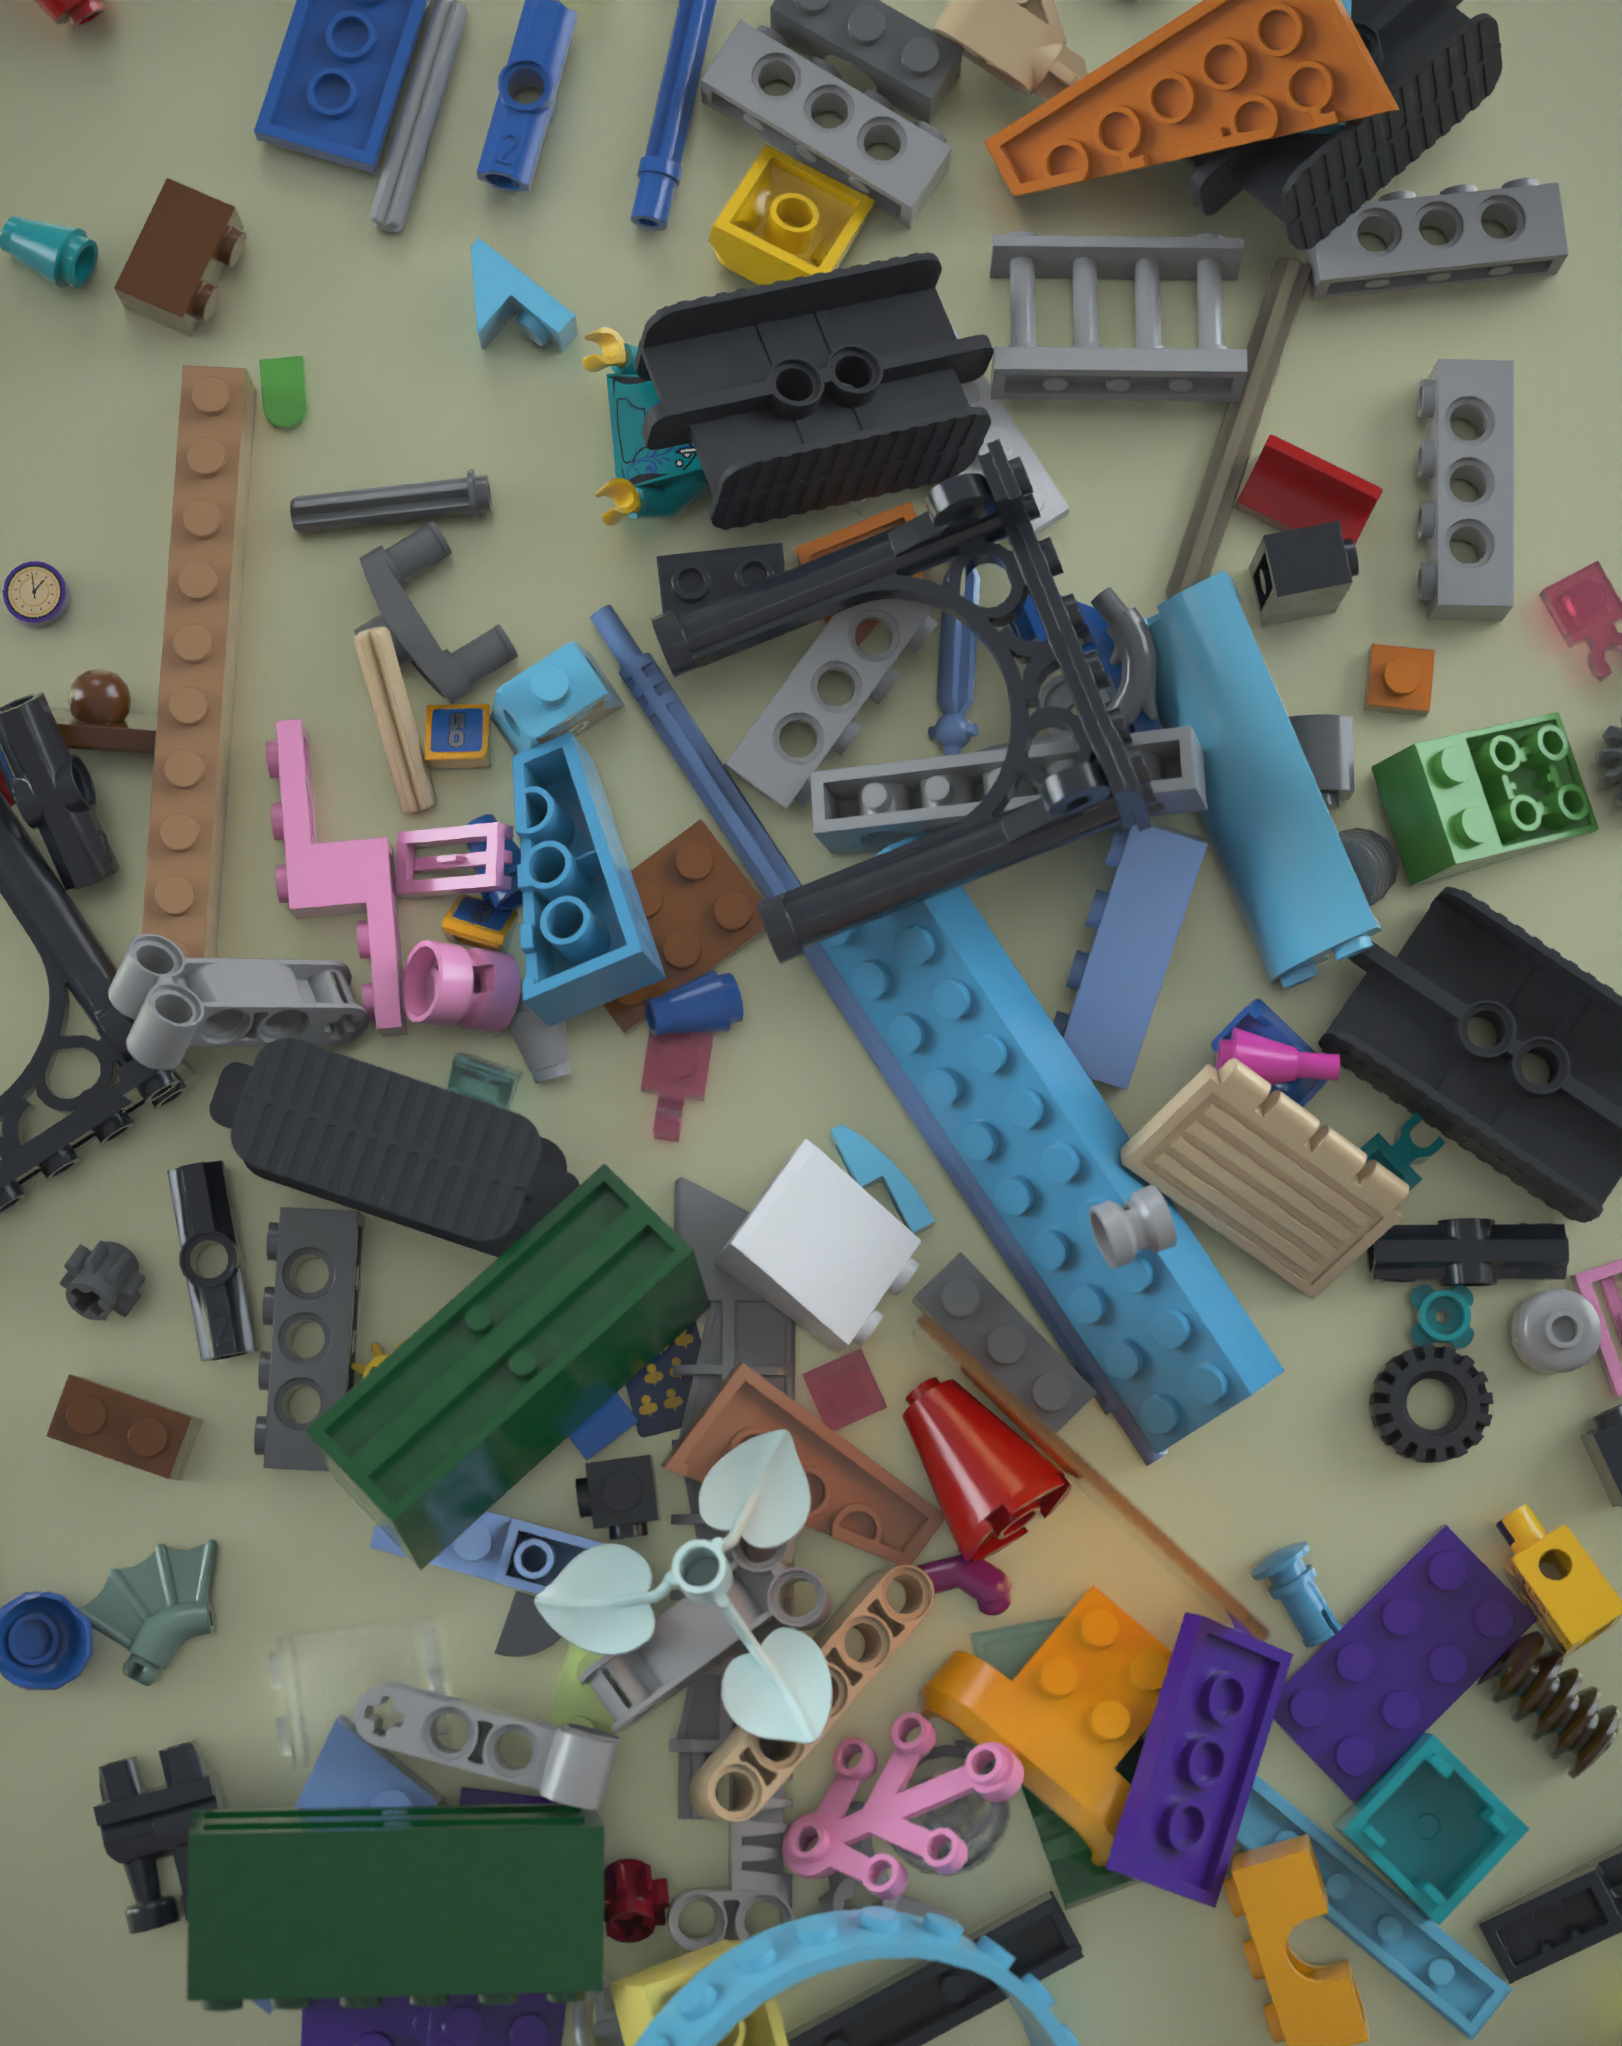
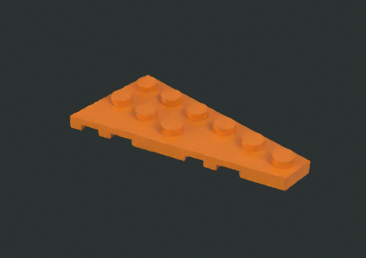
M1203 0L984 141V144L1010 192L1015 197L1400 109L1341 0Z

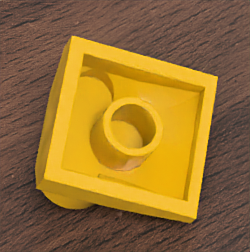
M765 145L714 222L708 241L714 248L717 259L724 267L758 285L774 284L776 281H788L801 276L808 277L820 272H832V270L839 267L872 211L876 200Z

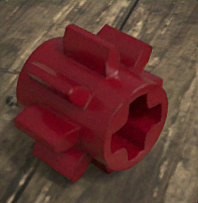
M621 1859L609 1864L604 1869V1922L608 1937L622 1943H635L651 1936L655 1930V1925L664 1926L666 1924L665 1908L670 1906L667 1878L652 1880L651 1865L636 1859Z

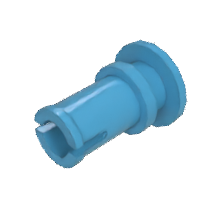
M1303 1541L1284 1546L1270 1553L1252 1569L1250 1574L1254 1580L1269 1579L1271 1585L1267 1591L1271 1598L1281 1600L1301 1635L1304 1646L1309 1648L1330 1639L1335 1635V1632L1341 1630L1342 1626L1334 1617L1313 1580L1317 1576L1315 1568L1311 1564L1305 1565L1301 1559L1310 1550L1308 1543Z

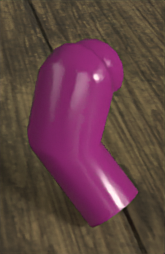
M960 1554L917 1565L931 1579L935 1594L959 1588L977 1601L981 1613L990 1616L1002 1614L1011 1604L1009 1592L1012 1589V1584L1004 1571L984 1559L974 1562L970 1558L967 1561Z

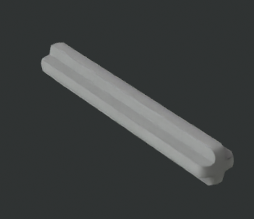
M435 0L369 214L371 224L387 232H400L407 217L468 17L466 5L459 0Z

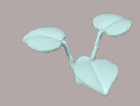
M786 1429L770 1431L743 1442L728 1452L711 1468L700 1489L699 1513L709 1527L718 1531L729 1532V1534L723 1539L716 1537L712 1542L693 1540L680 1547L673 1558L672 1572H667L664 1575V1581L657 1589L650 1591L653 1578L646 1560L631 1548L612 1543L594 1546L576 1556L554 1581L534 1599L539 1613L560 1636L584 1650L608 1656L630 1653L651 1639L656 1628V1621L650 1604L662 1601L675 1587H680L684 1595L695 1603L712 1604L716 1602L750 1652L732 1660L726 1668L722 1679L721 1696L725 1709L733 1721L743 1730L757 1737L802 1744H812L817 1741L826 1727L832 1706V1681L828 1663L815 1641L795 1628L782 1627L770 1633L760 1645L726 1595L732 1584V1570L724 1556V1552L735 1547L741 1536L748 1544L755 1548L773 1549L794 1539L807 1522L811 1507L810 1486L799 1460L792 1436Z

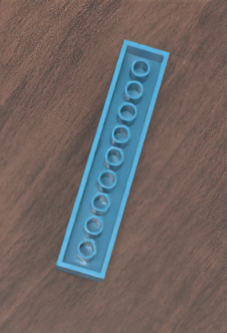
M922 832L887 846L875 856L928 835L926 832ZM962 886L819 942L1157 1454L1245 1400L1285 1371L1171 1199L1161 1191L1160 1193L1168 1206L1175 1226L1176 1246L1157 1254L1149 1250L1140 1252L1137 1249L1136 1257L1132 1263L1113 1270L1105 1262L1093 1235L1089 1219V1208L1109 1200L1122 1207V1203L1128 1201L1134 1191L1151 1184L1122 1165L1120 1149L1130 1140L1129 1136Z

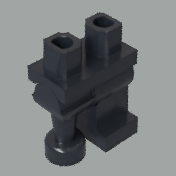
M196 1740L159 1750L166 1785L144 1789L136 1756L110 1762L99 1767L102 1802L94 1806L93 1810L97 1826L101 1828L103 1847L110 1858L117 1863L123 1864L136 1902L125 1910L130 1934L153 1930L181 1920L175 1897L173 1895H161L156 1860L169 1856L174 1857L182 1890L180 1895L185 1919L188 1921V1833L191 1810L227 1809L221 1792L222 1786L218 1771L208 1773L205 1759Z

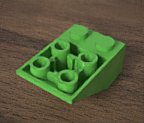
M1559 712L1414 743L1371 767L1411 886L1463 874L1599 830Z

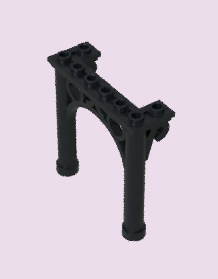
M999 439L987 443L989 452L978 456L983 475L979 473H966L939 483L925 496L924 502L928 511L916 518L678 614L676 609L651 618L664 657L673 676L676 678L862 603L881 599L912 600L938 608L967 626L989 650L1004 677L1010 702V738L1003 766L988 794L967 816L941 831L757 903L766 934L780 964L806 955L804 948L1119 823H1122L1124 829L1137 825L1139 832L1152 827L1146 806L1157 802L1150 784L1151 778L1137 744L1124 748L1133 744L1120 708L1117 707L1107 711L1099 690L1110 685L1096 650L1086 654L1083 653L1076 633L1087 628L1073 593L1063 597L1060 596L1053 577L1064 572L1050 537L1038 541L1030 522L1040 518L1041 515L1033 496L1034 491L1020 456L1011 460L1007 459ZM1007 538L1012 550L1010 551L995 542ZM955 559L952 562L947 587L929 580L912 577ZM987 563L1002 567L1006 571L1011 584L1010 594L1007 599L1000 605L990 608L980 607L964 598L967 576L972 569ZM1027 595L1031 596L1048 640L1040 642L1023 640L1016 636L1008 626L1009 623L1017 619L1024 609ZM1006 626L1000 632L995 628ZM1014 659L1021 664L1027 665L1024 669L1023 680ZM1058 669L1062 673L1078 713L1077 716L1065 708L1054 706L1039 708L1041 685L1051 673ZM1029 708H1039L1029 716ZM1051 727L1063 728L1073 737L1075 747L1078 749L1075 763L1055 774L1044 772L1028 759L1030 747L1035 736L1042 730ZM1022 778L1039 789L1042 798L1002 813L1012 799Z
M0 791V893L40 954L49 986L48 1016L39 1046L22 1074L0 1096V1122L2 1121V1137H0L1 1214L19 1203L26 1196L21 1188L42 1174L46 1180H51L76 1165L80 1160L76 1152L96 1139L103 1145L124 1134L134 1125L130 1117L150 1103H152L155 1109H159L176 1100L188 1089L184 1081L196 1074V1072L184 1058L173 1069L157 1070L139 1063L132 1057L127 1049L126 1039L135 1019L119 1012L111 1003L108 994L109 987L118 969ZM69 990L101 1037L100 1040L86 1035L65 1036L69 1016ZM73 1051L92 1052L100 1063V1076L97 1082L90 1089L84 1090L79 1096L72 1099L57 1097L50 1086V1073L57 1055ZM118 1075L121 1081L115 1084ZM36 1090L37 1097L46 1106L69 1115L24 1144L23 1124L27 1115L35 1108L27 1099Z

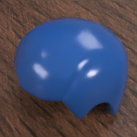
M50 1591L25 1592L1 1607L0 1674L6 1680L27 1691H52L61 1688L81 1675L93 1654L92 1626L89 1618L66 1597Z

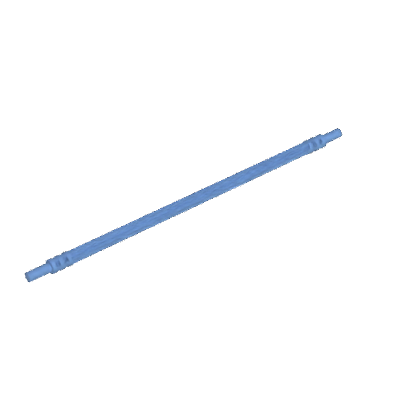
M606 605L596 611L590 617V620L621 665L622 669L618 674L765 897L769 899L802 886L792 868L685 708L681 699L658 667L652 655L641 652L611 605ZM818 942L804 948L805 958L1064 1350L1074 1368L1097 1392L1094 1398L1105 1415L1112 1412L1146 1466L1168 1453L1167 1449L1159 1454L1156 1453L820 943Z

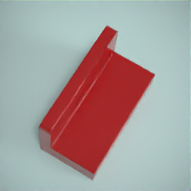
M1269 435L1234 508L1281 532L1339 521L1343 539L1352 538L1354 544H1356L1383 489L1277 436Z

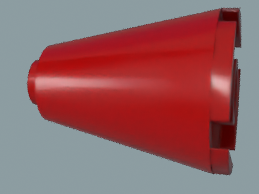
M937 1377L930 1378L918 1385L906 1397L905 1400L909 1407L902 1416L958 1551L962 1553L967 1561L970 1558L974 1562L981 1561L1017 1541L1028 1533L1025 1528L1027 1523L1039 1512L1045 1519L1064 1501L1071 1491L1072 1486L1061 1470L954 1379L940 1383Z

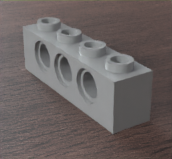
M740 19L701 78L702 103L797 161L876 200L874 204L876 209L911 229L949 170L952 147L946 144L947 141L944 135L926 122L917 120L913 124L893 112L894 107L879 93L870 89H863L860 92L843 82L840 73L826 61L817 57H811L810 60H807L789 49V44L785 38L775 30L764 25H759L756 29ZM780 79L789 83L792 86V90L783 96L775 97L766 94L761 87L770 80ZM823 111H834L839 113L845 121L836 128L828 129L819 126L813 119ZM883 142L893 146L898 153L889 160L880 161L870 157L865 150L874 143Z
M1520 178L1503 184L1500 189L1478 191L1475 185L1461 184L1442 190L1440 195L1416 197V193L1413 191H1396L1381 196L1379 201L1366 202L1361 205L1357 212L1347 217L1343 224L1332 230L1328 237L1318 242L1315 247L1305 249L1307 265L1310 266L1311 270L1309 278L1312 300L1556 275L1568 256L1559 183L1539 184V180L1535 178ZM1496 220L1506 227L1509 237L1505 239L1490 237L1483 230L1481 222ZM1425 226L1437 227L1444 232L1448 243L1432 245L1422 238L1419 229ZM1366 232L1377 234L1384 240L1387 249L1380 252L1369 251L1359 243L1357 236Z
M1438 359L1428 379L1420 380L1418 389L1419 417H1428V440H1420L1417 470L1419 478H1428V501H1420L1417 533L1419 539H1428L1427 562H1420L1418 567L1417 596L1419 600H1427V619L1503 621L1514 607V361ZM1458 418L1470 421L1476 427L1479 438L1472 441L1458 438L1451 430L1450 421ZM1464 479L1471 482L1477 489L1478 500L1464 502L1456 498L1450 489V481ZM1459 539L1470 542L1477 550L1478 561L1471 564L1458 561L1450 551L1449 542Z
M881 599L862 603L834 614L725 762L724 766L783 810H786L793 800L804 807L811 798L810 772L818 771L816 768L830 749L840 756L843 754L863 726L854 719L862 705L868 698L879 704L900 676V673L891 667L905 647L917 653L937 626L938 622L928 616L934 607L912 600ZM867 620H875L887 628L890 635V643L885 652L878 655H870L858 647L855 641V631L860 623ZM838 671L850 679L853 692L848 703L842 706H831L822 701L817 691V683L820 676L824 673ZM791 722H802L812 729L815 735V746L808 756L795 758L783 751L779 742V736L785 725Z

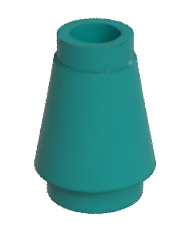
M12 216L7 220L1 231L0 248L2 251L11 254L14 258L60 288H66L69 285L77 288L83 286L95 269L98 247L94 240L87 237L83 229Z

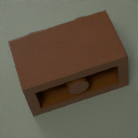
M167 178L114 287L124 308L192 337L199 321L207 322L216 308L220 295V288L216 285L225 266L233 267L243 251L246 233L243 232L244 227L236 207Z
M69 1374L46 1436L149 1473L181 1481L203 1419L92 1380Z

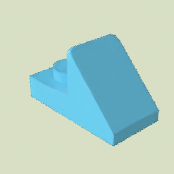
M478 238L471 246L477 332L481 348L485 349L510 319L517 315L518 317L514 322L528 338L540 346H543L548 340L563 352L578 335L575 314L483 240Z

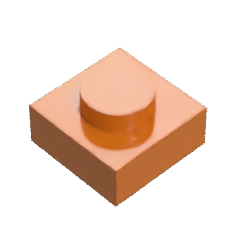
M1372 644L1368 653L1363 710L1426 717L1430 712L1435 650Z

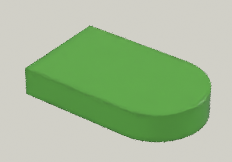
M303 356L259 360L263 411L268 422L280 430H292L299 427L305 421L308 413Z

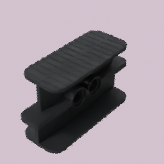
M1352 0L1351 20L1400 110L1345 122V127L1335 135L1295 133L1186 158L1185 160L1196 168L1189 182L1194 205L1205 215L1211 216L1244 189L1285 223L1288 240L1295 248L1305 250L1315 247L1318 242L1328 237L1332 230L1343 224L1347 217L1357 212L1361 205L1367 200L1372 199L1376 192L1386 187L1396 175L1401 174L1411 162H1415L1426 149H1430L1441 136L1444 137L1455 124H1459L1470 111H1474L1486 97L1491 95L1502 71L1501 43L1497 21L1487 13L1478 14L1470 19L1456 8L1464 0Z
M917 252L908 254L905 257L899 258L898 256L885 261H873L866 265L859 264L851 266V268H839L832 270V272L815 273L808 277L801 276L793 280L776 281L774 284H762L754 288L737 289L735 292L718 293L711 297L703 296L696 300L679 301L677 304L665 306L656 311L646 322L641 341L638 344L639 348L634 362L635 370L641 379L652 381L660 400L659 404L648 410L641 434L649 450H660L693 443L714 496L709 510V517L712 524L722 530L747 527L749 524H760L776 518H787L793 514L800 515L811 510L818 511L829 506H840L846 502L862 501L864 498H875L886 493L893 494L908 488H919L926 484L933 485L939 481L958 476L971 466L977 457L981 445L984 444L985 436L991 425V418L986 409L970 407L961 384L974 381L986 372L994 350L987 335L981 334L957 339L935 288L942 272V266L938 257L929 252L920 254ZM842 383L849 384V385L853 386L854 388L847 387V386L843 385ZM783 396L792 397L797 401L788 400Z
M1445 887L1434 898L1430 908L1397 957L1372 941V948L1348 958L1364 970L1366 974L1326 1033L1322 1035L1318 1045L1325 1054H1339L1341 1067L1355 1073L1356 1077L1371 1084L1378 1092H1383L1389 1096L1390 1100L1405 1107L1406 1111L1412 1115L1418 1113L1423 1118L1424 1123L1442 1132L1441 1134L1449 1140L1452 1139L1457 1142L1458 1146L1476 1155V1158L1483 1163L1486 1162L1491 1165L1495 1171L1510 1178V1181L1517 1186L1525 1188L1529 1194L1544 1201L1545 1205L1551 1209H1556L1563 1214L1562 1216L1572 1221L1576 1220L1581 1223L1591 1222L1601 1215L1604 1210L1602 1205L1622 1177V996L1614 992V989L1607 984H1602L1596 980V977L1589 972L1586 973L1578 968V965L1571 960L1568 961L1562 957L1555 949H1550L1544 945L1543 941L1537 937H1532L1526 933L1525 929L1519 925H1514L1508 921V918L1501 913H1497L1489 908L1490 906L1482 900H1477L1465 890L1461 891L1454 887ZM1481 1017L1492 1023L1497 1034L1496 1043L1493 1048H1480L1470 1040L1467 1033V1025L1470 1018ZM1525 1054H1538L1547 1061L1550 1068V1077L1546 1085H1536L1525 1078L1521 1068L1522 1059Z
M280 1038L268 1043L258 1053L253 1066L241 1062L228 1064L221 1072L209 1107L212 1119L219 1125L231 1129V1142L235 1152L244 1161L247 1168L258 1177L497 1258L580 1185L578 1179L573 1174L567 1172V1162L561 1149L554 1142L540 1137L534 1124L523 1115L294 1038Z

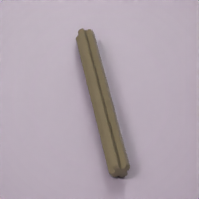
M1280 257L1275 262L1247 346L1248 372L1241 402L1228 403L1165 591L1168 599L1209 578L1311 275L1310 266L1301 262L1298 258Z

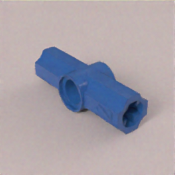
M525 0L508 63L503 67L498 77L497 88L499 95L477 169L478 179L487 182L495 189L511 193L530 191L547 127L556 115V95L578 20L577 12L567 8L559 1ZM525 87H534L542 92L541 97L530 104H521L512 99L519 89Z

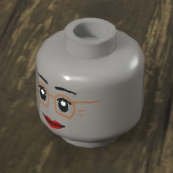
M1564 1288L1545 1290L1524 1300L1514 1313L1510 1327L1512 1346L1520 1360L1533 1370L1546 1374L1566 1373L1587 1364L1597 1352L1602 1336L1600 1317L1592 1303L1581 1294Z

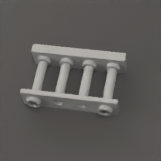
M1015 231L1008 235H993L990 277L1010 278L1011 344L1007 347L994 346L991 368V399L1241 402L1248 372L1247 349H1229L1224 346L1222 280H1237L1244 250L1243 238H1227L1217 233H1203L1195 237L1038 235L1031 231ZM1035 278H1073V346L1040 347L1036 344ZM1098 279H1135V347L1104 348L1099 345ZM1160 279L1197 280L1199 347L1196 349L1166 348L1161 345Z

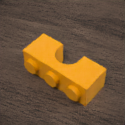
M1309 1833L1234 1854L1231 1869L1233 1876L1224 1878V1887L1234 1917L1245 1915L1253 1939L1244 1941L1245 1954L1254 1980L1265 1978L1273 2002L1264 2004V2012L1274 2043L1285 2041L1287 2046H1351L1369 2041L1368 2019L1349 1959L1327 1965L1311 1964L1300 1959L1288 1943L1289 1934L1299 1923L1313 1917L1328 1914V1893Z

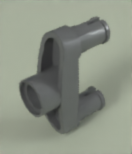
M431 521L386 550L380 545L359 558L381 613L354 629L353 632L357 635L361 631L374 627H386L390 631L399 667L401 668L410 662L425 681L445 701L452 705L473 692L471 685L516 659L518 654L499 624L453 653H450L448 649L442 651L404 592L407 589L406 581L452 554L444 536L434 521Z

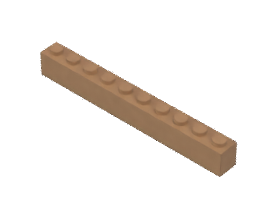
M183 365L141 934H156L171 940L181 949L185 958H216L256 399V389L246 368Z

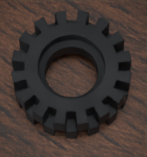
M1421 1346L1404 1351V1353L1393 1357L1386 1363V1368L1377 1374L1373 1382L1376 1384L1374 1393L1370 1394L1369 1405H1373L1374 1416L1370 1417L1373 1426H1378L1382 1433L1380 1439L1386 1446L1391 1445L1396 1449V1454L1405 1459L1411 1458L1421 1463L1444 1462L1453 1458H1459L1468 1453L1467 1450L1478 1445L1484 1437L1482 1432L1486 1426H1490L1493 1416L1488 1414L1489 1404H1493L1492 1392L1487 1393L1485 1382H1488L1485 1373L1476 1370L1473 1366L1475 1361L1468 1355L1461 1356L1456 1353V1349L1447 1346ZM1423 1379H1435L1444 1383L1454 1396V1414L1445 1426L1437 1430L1420 1427L1411 1419L1407 1410V1397L1411 1388Z

